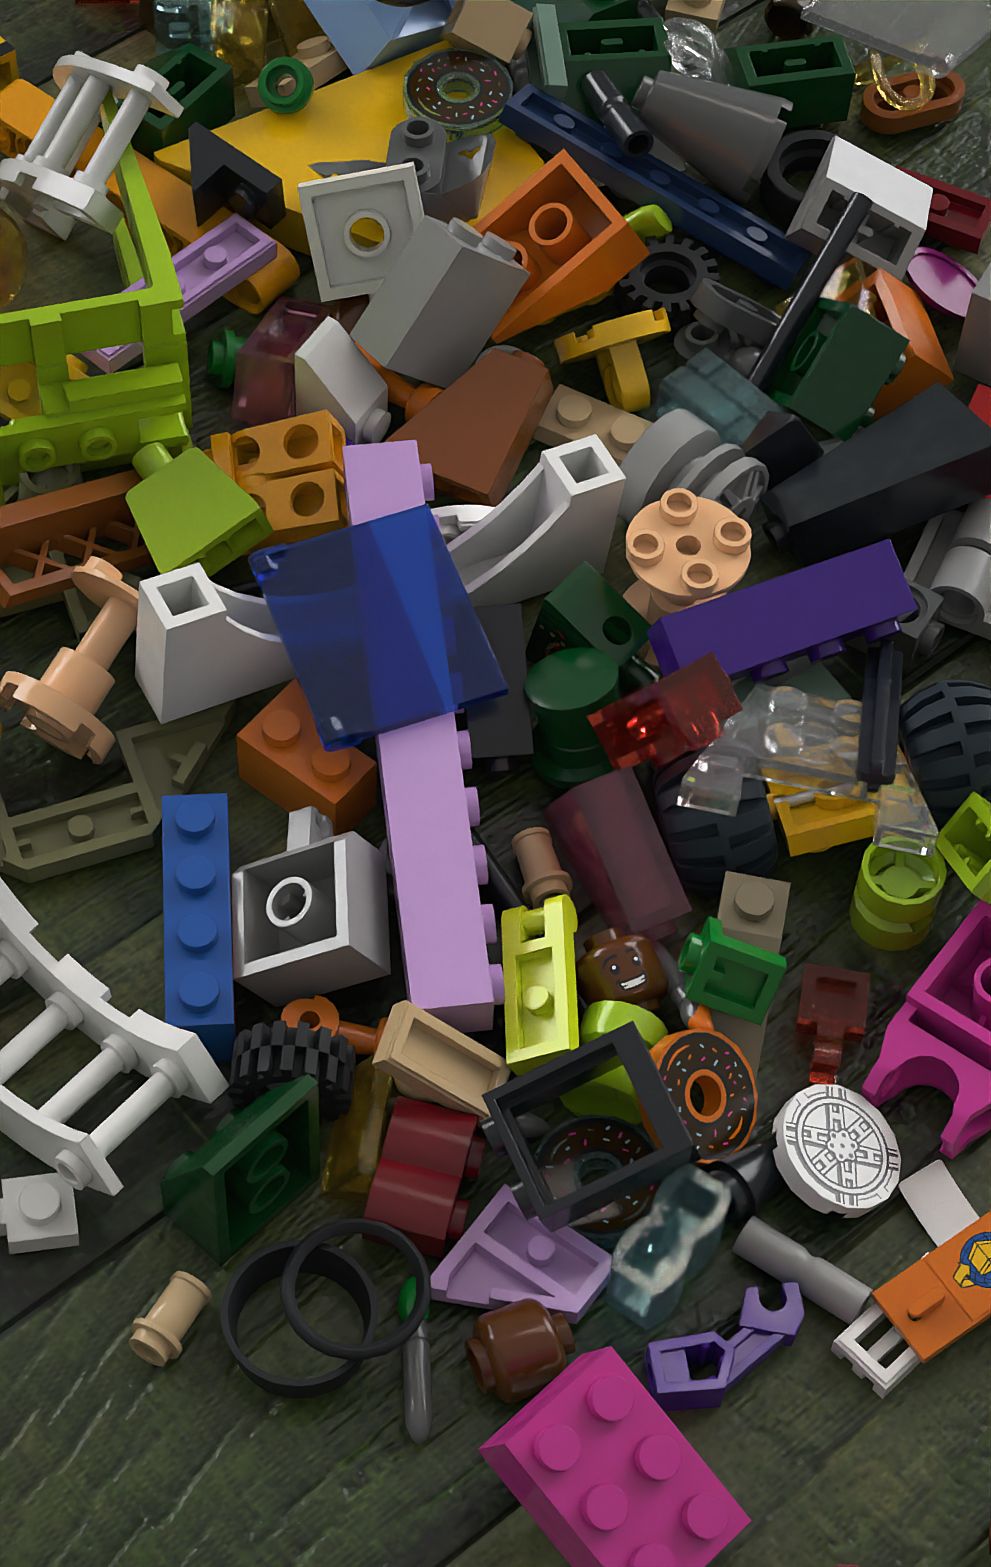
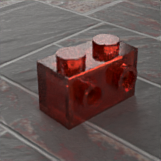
M712 651L634 689L589 714L587 718L615 771L619 773L648 759H651L656 768L677 758L688 750L693 752L726 734L721 722L744 709L733 690L729 676L722 670Z

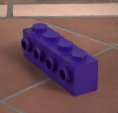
M887 539L660 617L646 633L673 702L693 695L695 703L698 705L730 693L732 689L729 682L750 675L753 684H759L781 676L789 671L786 662L807 655L810 664H816L833 658L846 651L843 642L864 635L866 643L873 644L882 639L892 637L902 631L899 622L918 608L891 540Z

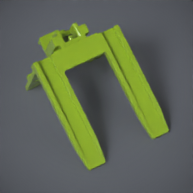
M111 90L108 91L100 105L104 134H106L119 111ZM131 142L127 145L114 168V173L133 242L122 217L113 233V243L124 288H128L143 277L146 289L0 314V367L34 361L41 415L13 419L9 422V425L0 427V506L6 505L3 486L19 484V473L41 472L52 467L74 463L80 465L82 472L132 463L133 457L140 449L154 442L162 443L173 459L193 447L188 430L193 428L186 332L179 308H184V300L168 245ZM142 342L144 368L69 381L66 355Z

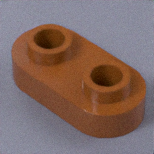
M928 67L878 80L868 85L863 92L860 118L868 128L881 134H897L952 119L960 112L965 94V83L957 73L942 67Z

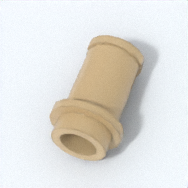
M543 827L528 828L514 836L511 846L514 854L517 856L525 882L522 887V896L525 902L536 909L544 907L545 899L567 894L570 897L573 882L570 875L561 870L548 829Z
M176 1271L145 1318H136L132 1323L131 1331L133 1336L129 1340L131 1349L142 1359L156 1366H164L168 1359H177L182 1352L181 1339L204 1305L212 1298L208 1287L193 1275L183 1271Z

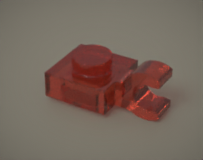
M805 963L801 980L795 1032L815 1035L808 1082L835 1085L837 1069L840 1068L843 1040L861 1043L865 1030L871 973Z

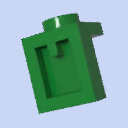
M710 916L707 918L700 935L691 932L687 937L677 966V970L685 974V999L760 1026L787 969L786 957L723 935L722 921Z

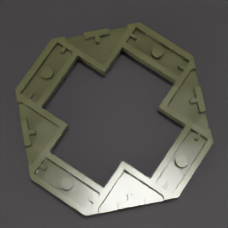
M53 550L46 554V558L68 566L80 564V560L58 550ZM9 564L0 566L13 584L32 578V572ZM128 572L121 573L123 575L121 581L139 591V582L143 581V578ZM74 587L6 609L0 603V618L64 601L80 643L101 611V608L93 603L78 587ZM237 699L161 724L157 719L115 731L117 748L130 780L128 784L13 817H8L0 793V871L26 883H32L154 847L162 835V796L187 794L237 712Z

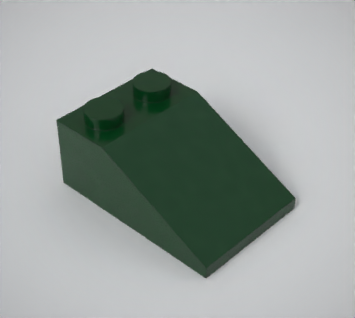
M306 1074L261 1094L245 1109L237 1107L231 1110L219 1122L213 1137L195 1153L192 1151L184 1152L165 1171L163 1181L160 1183L164 1214L220 1267L321 1177L318 1082L309 1074Z

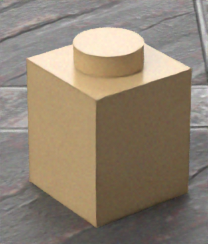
M456 0L439 37L464 51L483 55L496 62L500 67L509 64L511 59L519 60L524 53L532 35V31L526 27L533 13L510 0Z

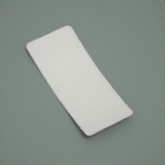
M941 1160L934 1161L899 1183L901 1193L937 1247L980 1218L962 1194Z

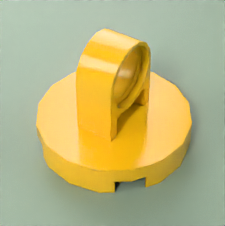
M660 308L652 312V309L592 325L593 329L588 330L587 335L576 338L575 333L572 332L554 340L560 364H569L596 357L610 405L633 413L647 409L650 406L651 399L648 379L638 344L668 334L671 331L665 308Z

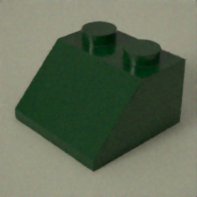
M820 296L762 399L788 414L797 416L804 423L829 437L845 442L869 425L875 412V406L872 403L884 384H891L901 372L906 361V355L903 352L910 340L852 303Z

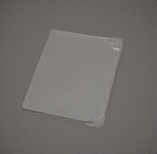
M814 0L803 8L800 19L917 65V71L940 79L949 74L991 37V0Z

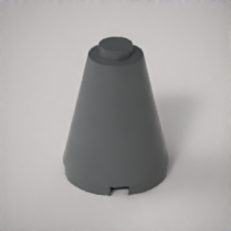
M659 70L654 79L644 75L630 106L639 110L638 116L655 138L732 200L745 205L752 194L742 189L746 182H750L751 179L757 182L761 180L787 125L786 122L777 118L779 112L782 114L791 112L793 102L778 96Z

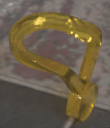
M906 48L884 59L880 58L878 50L868 51V60L853 66L856 72L854 84L864 85L875 82L881 96L890 105L899 110L914 111L920 109L934 95L936 87L934 72L928 53L923 48ZM910 58L921 85L919 95L913 99L898 95L891 88L886 77V69Z

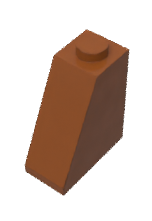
M494 348L385 440V442L417 440L420 464L431 463L434 491L468 505L496 507L501 503L554 393L549 370L545 368V364L540 359L527 352L515 350L511 355Z

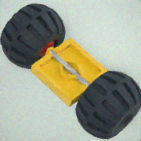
M942 680L915 692L900 706L897 747L899 761H896L895 780L892 785H880L879 793L866 791L867 783L856 779L858 741L761 765L764 785L768 794L765 793L762 779L752 754L742 746L722 741L698 742L672 753L657 767L653 774L652 783L664 845L667 854L670 855L679 886L684 891L707 897H721L726 871L769 878L777 869L779 862L777 839L773 820L776 819L790 857L808 852H823L832 846L868 837H881L896 830L916 826V816L920 824L927 831L938 834L973 791L991 803V688L968 680Z

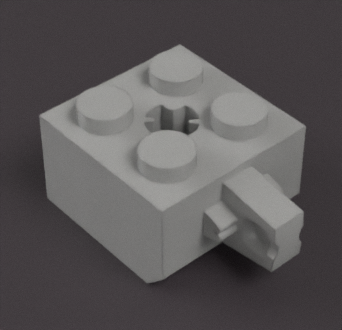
M313 806L290 812L287 851L240 866L232 874L233 980L277 1008L297 999H308L315 997V994H325L390 975L386 855L354 831L334 836L332 821L326 815L318 813V809Z

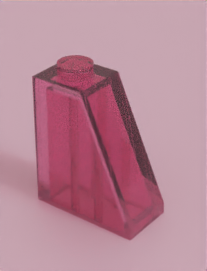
M631 765L571 788L542 810L546 822L608 929L618 927L622 936L630 934L643 935L650 942L677 932L673 920L692 911Z

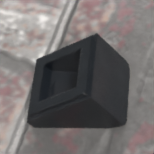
M767 411L740 447L743 449L745 457L755 458L766 466L769 473L766 492L825 455L824 450L797 416L774 411Z

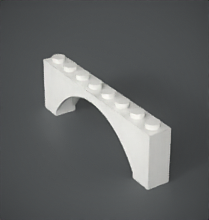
M596 434L542 451L540 462L499 505L470 529L442 547L441 552L432 553L434 568L445 567L448 580L449 604L439 605L441 621H454L458 607L514 604L552 591L584 560L599 574L604 573L626 477ZM199 562L139 582L135 678L161 724L292 680L319 654L335 665L365 655L357 588L313 598H259L237 593L215 584L209 580Z

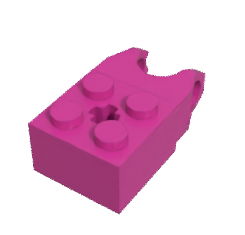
M983 900L977 903L908 992L905 1004L887 1026L880 1057L862 1086V1096L875 1108H878L885 1101L895 1098L904 1089L915 1085H928L942 1090L951 1098L954 1106L952 1116L940 1136L943 1143L939 1151L951 1159L958 1155L968 1143L991 1130V905Z

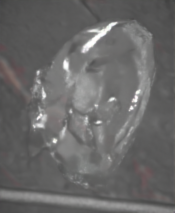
M673 17L664 21L663 27L668 36L664 46L672 56V64L676 70L685 76L725 85L731 83L733 69L729 57L725 51L720 50L714 34L706 25L693 19Z

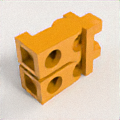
M327 409L246 428L232 435L228 432L210 435L212 449L202 452L257 502L274 530L272 534L241 556L258 553L257 550L275 549L289 543L330 537L333 541L350 539L343 483L342 446H346L345 430Z

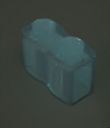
M691 1163L680 1167L670 1174L661 1184L654 1197L650 1215L633 1224L617 1243L612 1256L605 1302L644 1329L651 1328L664 1320L677 1305L683 1292L686 1276L701 1269L716 1252L731 1200V1189Z

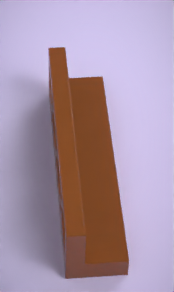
M133 469L0 506V566L9 564L32 572L31 579L13 584L0 568L1 605L6 609L77 587L71 578V573L76 566H85L91 556L107 561L121 573L154 563L125 499L127 492L143 481L138 472ZM105 536L127 544V550L116 552L94 544V540L97 537ZM58 550L81 558L80 564L68 566L46 558L47 552Z

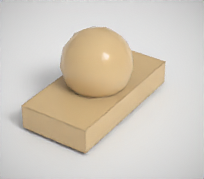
M407 1000L392 1006L372 1062L373 1066L394 1078L398 1091L406 1098L430 1104L439 1103L446 1108L478 1115L477 1126L480 1128L482 1127L480 1120L490 1116L482 1095L507 1083L511 1072L505 1058Z

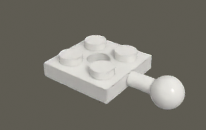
M414 162L298 184L297 190L321 302L368 294L369 301H371L424 218ZM364 217L377 220L384 230L383 240L373 247H363L357 244L351 235V226L356 220Z

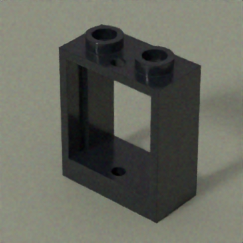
M634 1021L618 1027L482 1095L490 1112V1116L480 1120L484 1133L498 1158L509 1154L519 1175V1178L509 1182L514 1198L527 1221L538 1216L540 1222L551 1233L702 1159ZM623 1065L663 1148L555 1200L517 1117Z

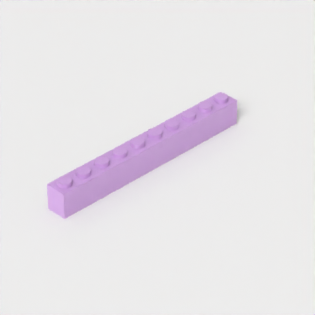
M417 440L342 446L343 483L407 1001L461 1033L492 1030L494 1005L505 1004V988L501 964L489 965L486 944H495L497 941L493 904L481 905L478 885L488 884L487 857L485 846H473L470 827L480 826L479 801L476 787H464L462 770L472 769V754L468 730L457 731L454 715L464 713V696L461 675L449 676L447 659L456 658L453 620L441 621L439 605L449 604V591L446 568H434L432 553L441 552L442 549L438 515H427L425 501L434 500L431 463L420 464Z

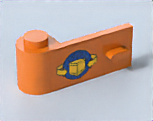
M991 1211L872 1292L873 1300L923 1364L991 1317ZM908 1315H910L913 1318L919 1317V1320L912 1321L909 1319Z

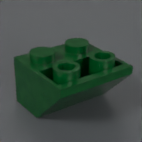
M663 17L558 23L568 82L563 103L603 127L605 126L604 123L600 121L580 91L581 82L587 74L595 70L606 71L628 100L629 105H631L644 75L654 79L659 70L671 72V56Z
M841 34L717 50L716 60L725 85L778 96L793 102L791 112L785 114L779 112L777 117L787 123L785 129L847 121L856 72Z
M187 43L149 59L144 66L154 70L168 80L170 84L166 91L184 109L180 117L175 118L149 107L130 142L134 150L154 162V152L189 139L188 128L195 122H198L208 130L225 125L235 116L233 67L192 43ZM117 98L118 110L120 109L125 99ZM102 122L98 124V127L103 129Z

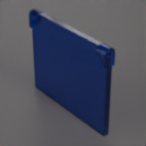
M428 504L286 546L284 543L255 551L250 555L248 559L249 564L260 586L315 723L316 731L326 752H335L361 744L363 739L508 695L509 687Z

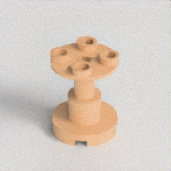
M674 488L666 491L660 501L653 502L644 507L633 518L626 533V558L639 580L631 585L622 597L643 618L653 625L660 617L727 595L726 592L738 584L749 567L752 536L749 524L743 519L738 518L725 506L706 498L696 497L691 491L684 488ZM651 646L645 661L663 675Z
M91 556L85 566H76L74 568L71 578L74 584L93 603L101 608V611L75 650L67 647L60 648L40 681L19 672L7 671L0 681V707L7 712V710H11L14 704L26 713L20 724L50 745L78 759H82L86 751L89 750L87 756L92 759L93 764H101L115 743V737L94 714L115 683V679L107 672L133 630L137 631L139 591L122 582L123 575L113 565L101 558Z

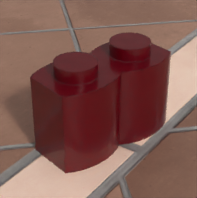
M398 1096L363 1218L382 1222L399 1230L415 1244L421 1254L443 1259L448 1239L459 1241L464 1234L471 1201L459 1197L465 1177L478 1180L486 1151L487 1139L476 1137L478 1115ZM362 1233V1239L394 1246L378 1236Z

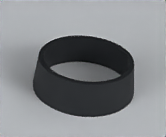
M303 1239L278 1242L251 1255L232 1275L226 1286L221 1304V1324L224 1337L240 1369L260 1388L275 1395L289 1398H309L328 1393L349 1380L364 1361L348 1360L336 1370L315 1378L287 1379L274 1376L259 1369L239 1350L237 1324L243 1306L260 1286L276 1277L282 1276L286 1261L295 1246ZM327 1243L317 1245L306 1256L298 1273H313L327 1277L348 1291L357 1303L362 1315L364 1325L362 1345L371 1343L377 1327L378 1302L369 1276L361 1265L346 1252Z

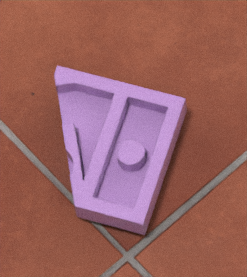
M504 1184L430 1276L431 1299L495 1310L524 1298H532L544 1305L550 1315L561 1312L567 1323L577 1324L616 1274L619 1260L567 1225L551 1233L540 1222L538 1216L527 1221L514 1198L510 1186Z

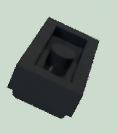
M195 122L188 128L192 193L198 227L202 226L228 201L241 216L245 218L253 217L270 230L286 216L283 183L280 177L198 122Z

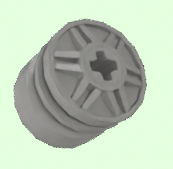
M677 408L664 414L647 428L631 447L619 468L625 475L626 481L617 516L630 525L633 518L644 507L653 502L660 501L666 491L674 488H684L691 491L696 497L706 498L725 506L738 518L750 524L761 505L759 497L767 491L769 473L766 466L757 459L745 457L743 449L736 444L725 443L720 446L721 439L715 429L690 411Z

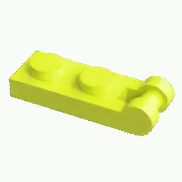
M567 894L545 899L544 907L528 910L523 905L502 912L506 1064L517 1076H521L579 1047L573 933L577 931L578 920L574 904ZM545 933V937L535 939L536 935Z

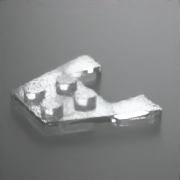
M757 684L684 775L677 799V805L735 817L741 797L744 776L874 803L873 845L932 857L938 839L937 826L899 744L897 747L896 776L892 785H880L879 793H871L866 791L867 783L856 779L855 770L861 702L851 699L835 700L810 695L787 686L776 688Z

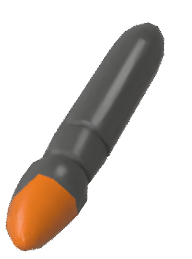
M648 938L668 978L667 995L680 1011L684 1025L688 1029L704 1028L714 1031L710 1007L685 999L684 972L677 970L678 963L662 943Z

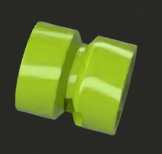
M899 832L888 833L875 839L865 850L849 909L852 927L861 939L875 948L887 951L907 950L921 943L930 931L947 874L944 858L935 845L921 836Z
M604 1000L592 1003L585 1009L579 1028V1047L634 1021L648 1049L651 1050L664 1036L668 1035V1030L657 1016L637 1005L622 1001ZM623 1065L559 1096L565 1107L583 1119L603 1118L616 1120L630 1127L636 1126L642 1121L637 1101L638 1094Z

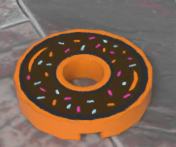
M704 1028L689 1029L664 1036L649 1051L702 1158L690 1165H709L713 1161L739 1151L748 1142L756 1122L758 1100L752 1068L740 1048L721 1032ZM694 1081L700 1085L704 1094V1106L700 1114L694 1109L690 1099V1088ZM637 1097L643 1126L656 1147L661 1149L663 1146L639 1097Z

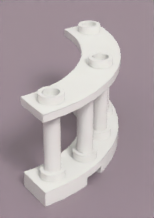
M76 51L74 55L62 56L53 68L54 80L61 91L25 155L18 154L15 159L6 158L0 162V200L25 222L65 241L77 222L73 218L113 235L124 213L106 198L110 189L105 184L149 107L175 118H179L184 109L166 91L170 84L168 80L154 70L137 64L135 70L130 71ZM111 90L116 104L118 103L117 98L125 100L85 171L77 170L75 176L70 178L69 176L98 124L102 122L100 105L108 91Z
M0 877V985L9 977L18 979L22 976L45 999L46 1009L0 1050V1131L22 1148L56 1169L60 1176L75 1189L82 1190L88 1186L115 1196L124 1186L105 1159L171 1096L180 1098L182 1095L211 1104L229 1087V1084L196 1033L164 1023L140 1009L131 1017L126 1016L107 1003L111 998L109 988L91 975L69 954L58 962L30 934L37 928L38 922L24 908ZM77 1027L101 1047L102 1052L39 1110H36L2 1086L64 1028L73 1030ZM132 1069H135L149 1078L90 1135L64 1125L70 1117L120 1071L129 1073Z

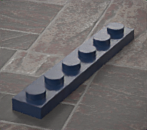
M527 83L505 103L498 122L513 130L518 138L524 142L538 145L554 155H557L564 148L586 174L607 185L616 196L634 201L642 207L653 204L659 206L668 215L673 228L682 229L704 242L713 253L729 257L752 270L758 279L767 284L777 285L788 291L806 269L813 256V253L785 239L786 233L653 155L648 153L639 159L627 158L605 127L530 83Z

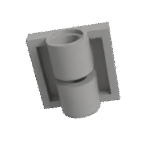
M981 498L969 503L965 512L953 509L929 519L904 575L905 578L945 597L938 621L991 640V498Z

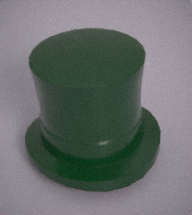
M569 648L546 656L529 671L525 679V691L538 721V724L532 731L534 754L531 762L537 774L546 782L562 789H583L596 786L622 772L641 753L647 736L645 725L637 713L622 705L619 670L617 662L612 656L594 648Z

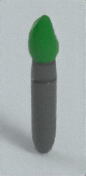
M411 1276L402 1285L398 1295L397 1310L402 1324L406 1321L414 1306L416 1298L415 1276ZM429 1306L427 1314L418 1330L401 1345L405 1424L409 1437L417 1444L423 1443L428 1438L432 1426L430 1346L427 1321L430 1316Z

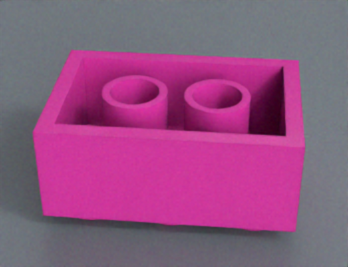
M612 1346L581 1354L477 1449L571 1567H705L752 1521Z

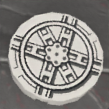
M815 1084L795 1094L784 1104L775 1117L772 1134L777 1131L776 1141L778 1147L773 1150L776 1166L791 1191L811 1208L825 1214L832 1210L840 1214H846L843 1218H858L886 1201L899 1182L901 1156L895 1134L881 1112L862 1095L839 1085Z

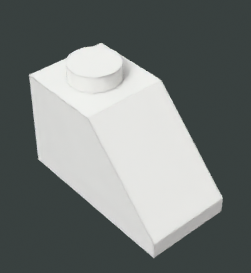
M327 316L295 353L296 416L327 409L344 428L345 436L356 444L379 443L385 436L391 422V414L388 412V385L340 323Z

